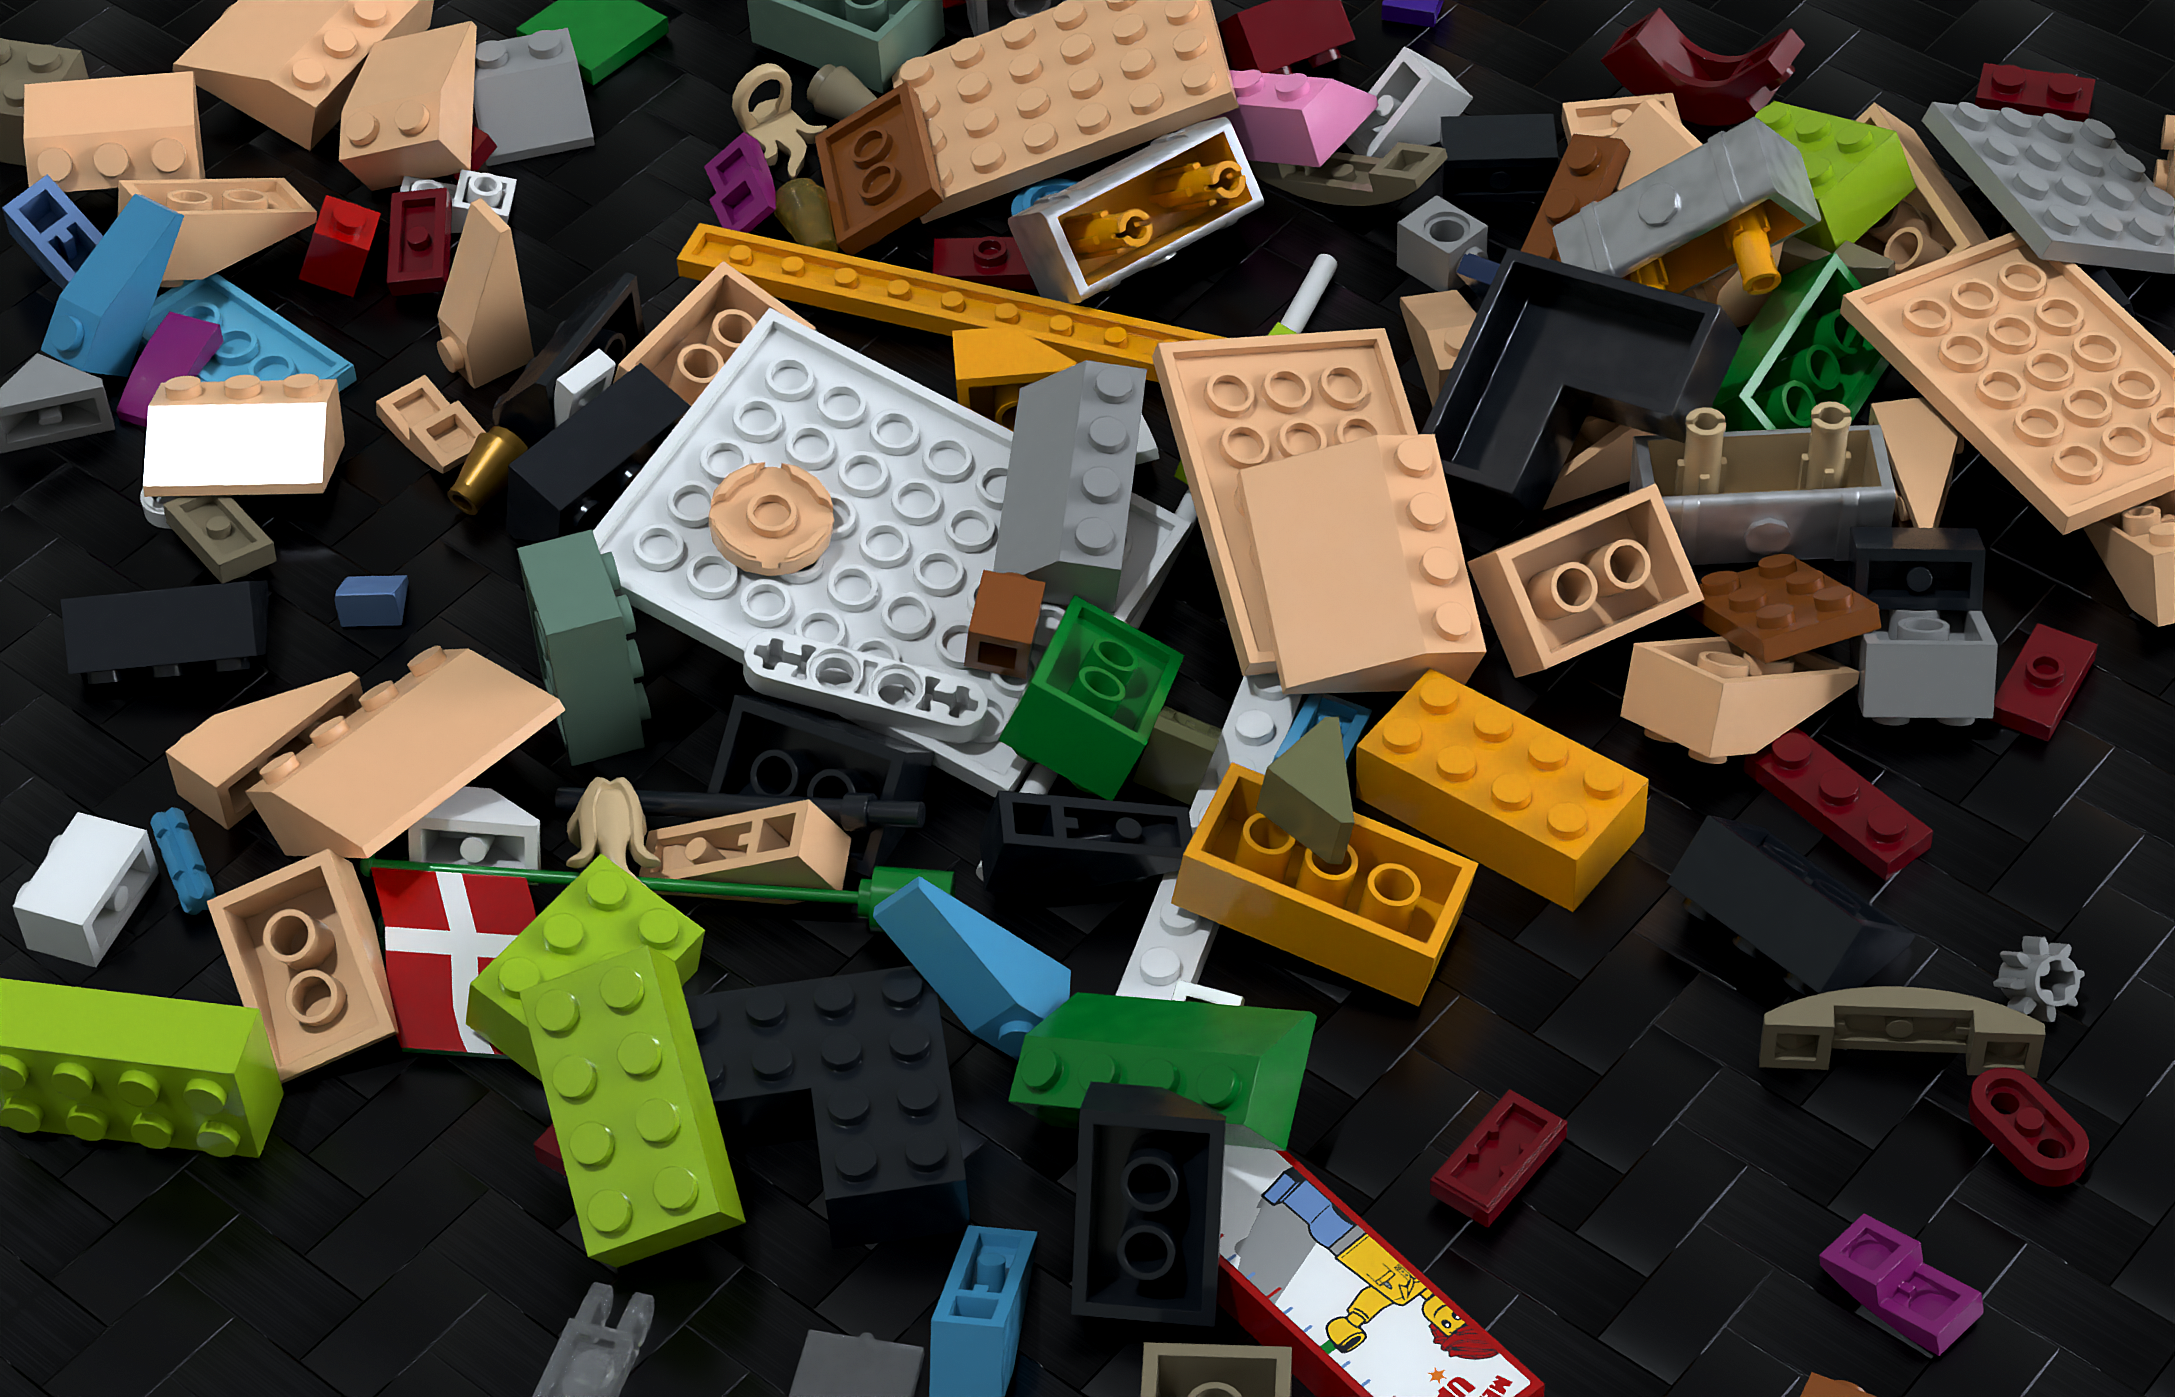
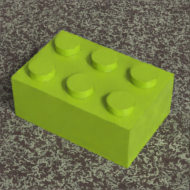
M1773 101L1770 105L1763 107L1755 115L1757 119L1798 148L1804 161L1821 221L1793 235L1795 238L1834 253L1846 240L1851 243L1857 241L1916 188L1899 137L1894 130Z
M600 854L470 983L465 1024L542 1081L519 994L520 990L646 945L675 961L680 983L683 986L698 970L705 930L603 854Z

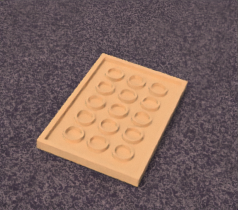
M1066 0L1056 7L1026 18L1013 20L1005 26L979 36L962 39L955 45L923 57L912 58L902 64L892 76L894 88L907 81L919 95L944 202L932 208L924 216L919 217L923 224L1239 108L1211 0Z
M2013 231L1843 295L1840 314L2062 535L2175 490V356L2075 263L2040 259L2017 231Z
M1385 328L1163 342L1157 344L1152 355L1243 676L1278 673L1236 476L1240 469L1373 435L1418 434Z

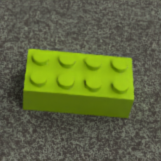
M646 945L520 990V998L588 1258L617 1268L746 1223L675 961Z
M0 978V1126L10 1127L24 1133L44 1131L75 1135L88 1141L108 1139L140 1143L153 1149L173 1147L205 1151L218 1157L238 1155L260 1158L284 1095L260 1009Z

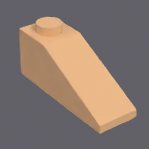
M482 198L470 204L437 314L442 340L437 342L439 355L451 373L458 371L474 389L528 364L534 357L511 228Z
M1457 290L1400 297V308L1432 407L1435 405L1477 315Z
M1925 397L1871 403L1868 425H1881L1895 487L1893 513L1895 526L1902 528H1938L1952 481L1956 454H1962L1964 450V436Z
M352 672L344 673L211 716L165 751L178 795L229 830L256 809L247 796L246 791L263 779L260 770L265 765L285 753L293 752L295 755L313 743L310 734L320 725L338 716H343L346 719L362 707L359 702L360 697L363 695L360 678Z
M808 799L648 831L645 848L660 859L661 865L655 868L641 866L639 877L842 890L852 838ZM653 891L654 893L661 895L747 901L783 905L805 902L797 900Z

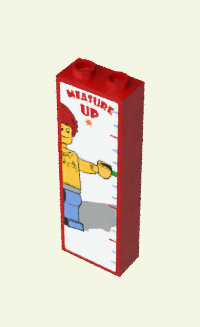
M1225 1145L1217 1303L1262 1346L1292 1347V1374L1316 1397H1544L1545 1384L1290 1153L1280 1150Z

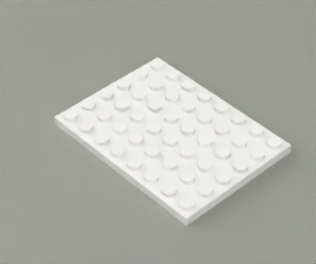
M769 307L593 530L600 554L610 551L613 554L621 584V589L613 590L615 596L627 595L630 605L743 665L745 646L749 639L759 632L776 630L969 679L977 683L985 691L988 699L985 727L981 734L972 741L951 743L841 714L838 715L860 727L933 751L935 755L932 765L994 798L998 790L1015 792L1034 764L1018 756L1011 747L998 741L1068 606L1043 602L1026 679L964 666L968 629L983 569L993 571L1013 431ZM765 462V467L781 468V463L795 465L817 477L830 494L833 505L834 528L829 547L815 563L792 574L766 576L746 572L727 561L712 542L708 520L714 490L728 474L748 464ZM1131 492L1122 570L1114 612L1107 613L1130 624L1189 538L1191 522ZM770 656L768 662L763 663V668L774 670L777 663L782 662V658ZM801 662L800 673L797 672V678L806 679V662ZM839 668L824 669L816 677L822 686L829 689L844 688L852 681L851 676ZM901 684L886 685L878 692L880 698L891 705L906 704L914 697L912 691ZM925 693L923 711H930L931 700L933 701V695ZM955 703L949 715L961 718L962 713L967 710V706L962 703Z

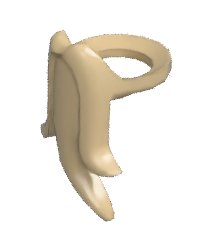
M767 63L752 69L738 83L733 94L732 108L741 129L758 140L761 149L765 152L764 156L768 166L777 163L778 151L790 158L788 175L790 179L794 180L804 167L807 150L806 143H816L815 136L827 130V126L808 125L791 109L792 83L789 74L777 64ZM770 79L778 80L781 86L779 97L761 102L755 107L753 112H749V99L756 87Z
M596 777L588 785L578 802L575 812L567 823L570 842L581 850L567 861L566 866L572 868L585 867L592 861L595 853H600L641 882L626 865V851L629 850L634 861L645 868L659 867L661 861L658 857L647 851L644 846L647 825L638 795L630 782L624 777L616 778L612 781Z

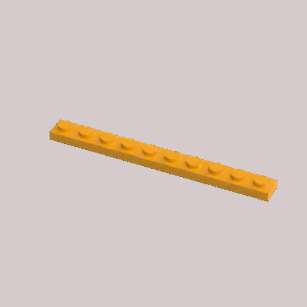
M703 223L698 224L677 257L678 273L681 277L703 281L724 261L776 298L952 336V331L1013 326L1076 361V364L1088 360L1147 369L1146 380L1159 382L1152 355L1158 343L1226 338Z

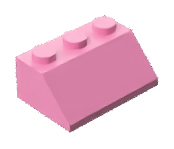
M1254 69L1245 71L1229 70L1239 108L1207 120L1221 117L1228 118L1247 160L1321 167L1379 104L1375 95L1334 79L1307 77L1301 73L1281 75L1261 73L1259 70Z

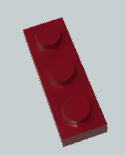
M1796 726L1758 752L1744 755L1743 771L1885 881L1931 848L1933 836L1931 828Z

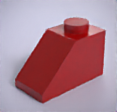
M326 195L299 279L354 297L381 213Z

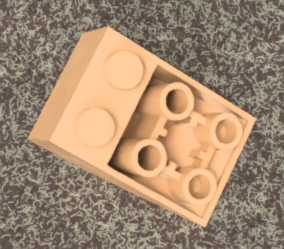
M2175 490L2083 527L2130 608L2157 627L2175 623Z

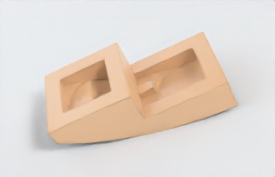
M426 375L376 401L377 416L389 430L423 462L442 474L464 463L477 436L480 433H486L459 400L450 404Z

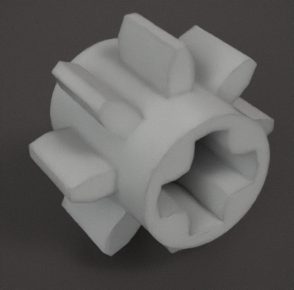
M2023 936V952L2002 951L2000 953L2003 963L1999 970V978L1993 982L1994 987L2001 988L2004 995L2010 999L2007 1007L2026 1015L2030 1013L2031 1017L2038 1021L2054 1022L2056 1017L2055 1006H2077L2078 1002L2075 995L2079 989L2080 979L2085 976L2084 971L2078 970L2074 962L2068 958L2072 949L2069 944H2048L2045 937Z

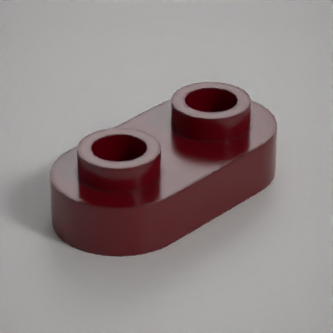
M1998 1067L1981 1073L1975 1079L1968 1105L1971 1121L2026 1178L2043 1186L2059 1187L2068 1185L2081 1176L2089 1150L2087 1134L2032 1077L2014 1068ZM1997 1109L2007 1110L2012 1114H2001Z

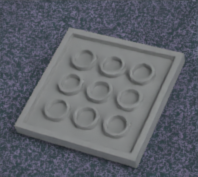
M1938 102L1931 103L1921 121L2040 259L2175 274V199L2166 191L2154 186V183L2144 173L2146 170L2145 166L2138 159L2127 154L2114 140L2115 133L2107 125L2094 119H2086L2085 122L2065 120L2051 113H2045L2043 117L2027 115L2007 107L2002 108L2001 111L1983 109L1968 102H1960L1958 105Z

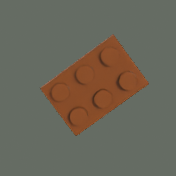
M907 81L815 136L838 246L847 255L853 256L866 247L880 242L888 234L913 219L924 216L932 208L944 202L919 95Z
M1790 554L1767 556L1758 562V567L1742 572L1719 571L1704 576L1701 580L1702 584H1699L1704 600L1684 608L1685 614L1765 664L1881 629L1878 604Z

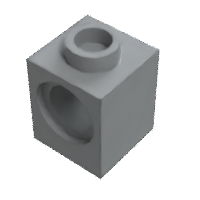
M1436 195L1398 222L1397 267L1438 292L1459 290L1466 284L1456 273L1464 254L1468 255L1471 253L1488 260V226Z

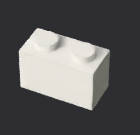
M77 812L64 833L58 835L53 840L46 859L31 881L23 884L16 896L13 909L27 949L97 967L159 874L147 830Z

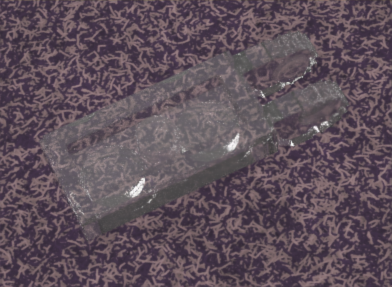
M594 1282L590 1290H588V1294L584 1298L575 1319L569 1318L532 1397H619L640 1351L639 1347L642 1346L647 1330L652 1322L655 1307L653 1296L635 1292V1295H632V1299L629 1300V1304L617 1328L613 1329L605 1327V1321L608 1319L613 1305L614 1295L613 1289H611L612 1286Z

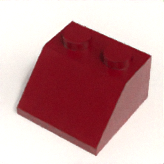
M1270 0L1238 12L1217 24L1229 70L1234 71L1254 69L1259 70L1261 73L1290 75L1294 74L1291 66L1306 60L1310 69H1314L1341 58L1338 48L1355 40L1341 0Z

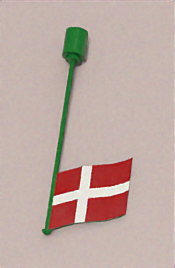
M375 854L369 858H361L359 862L360 871L364 876L374 879L385 924L386 977L399 1031L396 1034V1038L402 1051L512 1060L465 1024L470 983L537 917L528 882L570 885L581 873L375 859ZM875 866L872 879H861L859 891L637 877L652 891L858 905V917L869 919L870 931L878 933L886 932L873 918L874 907L918 876L956 898L955 871Z

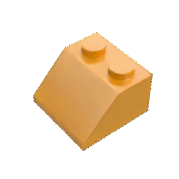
M1013 326L952 331L958 404L1013 432L1020 388L1076 365V361Z

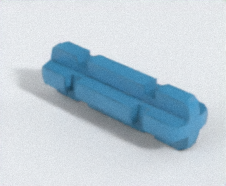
M171 807L165 813L157 812L153 815L150 824L175 890H177L179 895L178 898L183 910L190 915H197L202 910H209L206 901L216 897L214 886L209 874L206 872V866L194 836L189 829L184 811Z

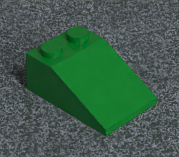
M1074 595L1020 695L998 741L1011 747L1024 760L1040 763L1068 778L1079 790L1089 794H1097L1106 800L1113 801L1147 744L1185 655Z

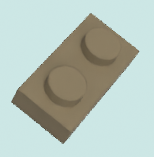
M230 495L181 496L163 504L166 523L222 584L244 577L252 571L277 561L274 542Z

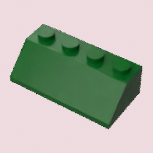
M1836 252L1784 274L1781 283L1773 290L1744 333L1743 339L1711 407L1720 411L1725 416V432L1811 428V411L1816 405L1828 401L1845 405L1851 412L1852 423L1890 364L1840 314L1843 295L1861 289L1863 286Z
M1077 992L1025 1035L1008 1101L1051 1127L1079 1129L1080 1107L1091 1081L1163 1087L1225 1115V1145L1286 1151L1317 1016L1309 1011Z

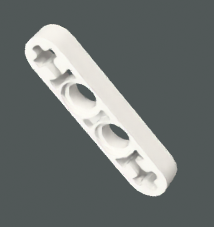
M767 630L759 632L750 638L745 646L743 675L746 683L753 690L761 694L951 743L972 741L981 734L985 727L988 699L985 691L977 683L969 679L783 631ZM770 656L782 658V662H778L774 670L763 668V663H767ZM801 662L807 663L805 680L797 678V672L800 673ZM839 668L846 671L851 676L852 681L844 688L829 689L822 686L816 677L824 669ZM901 684L908 687L914 697L906 704L891 705L884 702L878 692L886 685ZM925 693L933 695L929 712L923 711ZM955 703H962L967 706V710L962 713L961 718L949 715Z

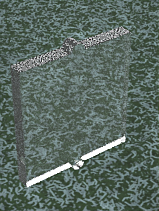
M809 1330L789 1397H913L925 1356L924 1347L874 1340L873 1335L868 1332L861 1334L860 1337Z

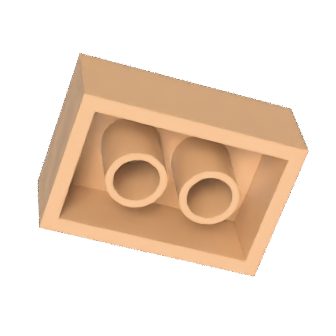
M1656 483L1620 496L1467 562L1515 678L1550 668L1704 600Z

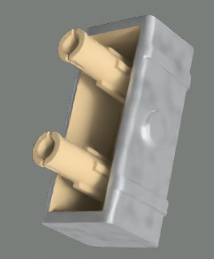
M1828 401L1816 405L1811 411V428L1725 432V416L1713 408L1702 407L1694 409L1686 417L1687 431L1685 443L1658 435L1633 437L1629 493L1656 483L1691 568L1694 565L1759 562L1762 558L1776 554H1790L1799 560L1833 559L1834 562L1848 561L1850 527H1892L1895 506V487L1881 425L1850 426L1852 417H1850L1851 412L1845 405L1838 402Z

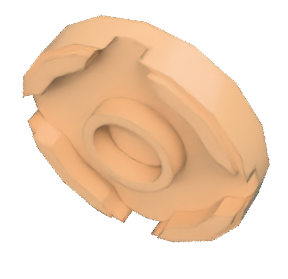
M765 462L748 464L728 474L714 490L708 520L712 542L727 561L746 572L766 576L795 573L815 563L829 547L834 528L831 496L817 477L798 466L781 463V468L765 467Z

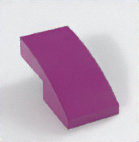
M743 132L707 163L704 168L716 191V194L709 201L722 228L749 233L776 210V192L768 163L758 140Z
M169 312L148 341L129 377L117 408L119 420L147 427L148 406L160 384L180 376L196 377L224 342L220 325Z
M1866 1214L1861 1215L1819 1255L1820 1266L1857 1301L1892 1328L1938 1356L1984 1313L1981 1292L1923 1263L1921 1242Z

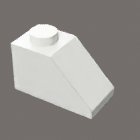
M1404 46L1368 92L1377 97L1379 106L1344 143L1356 155L1383 158L1398 142L1424 146L1432 145L1440 141L1441 117L1459 116L1473 97L1443 67Z
M464 786L408 828L409 861L541 870L540 820L491 788ZM528 882V885H539V883Z

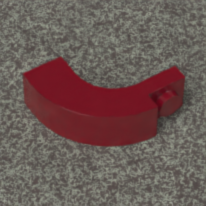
M1659 7L1626 28L1600 61L1634 96L1673 93L1681 119L1699 125L1722 126L1737 124L1755 117L1756 113L1767 105L1778 88L1794 73L1795 68L1791 63L1805 44L1790 28L1747 54L1739 56L1714 54L1691 42Z

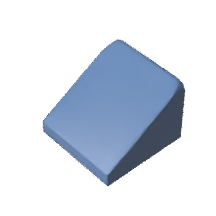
M408 576L346 577L336 590L334 599L341 627L402 625L409 583Z

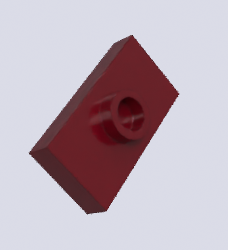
M987 236L983 238L934 239L933 274L1006 290L1037 289L1014 237Z
M2037 623L1994 697L1993 718H1988V720L2048 742L2094 662L2098 644Z
M1509 1089L1430 1179V1195L1488 1228L1566 1138L1567 1121Z

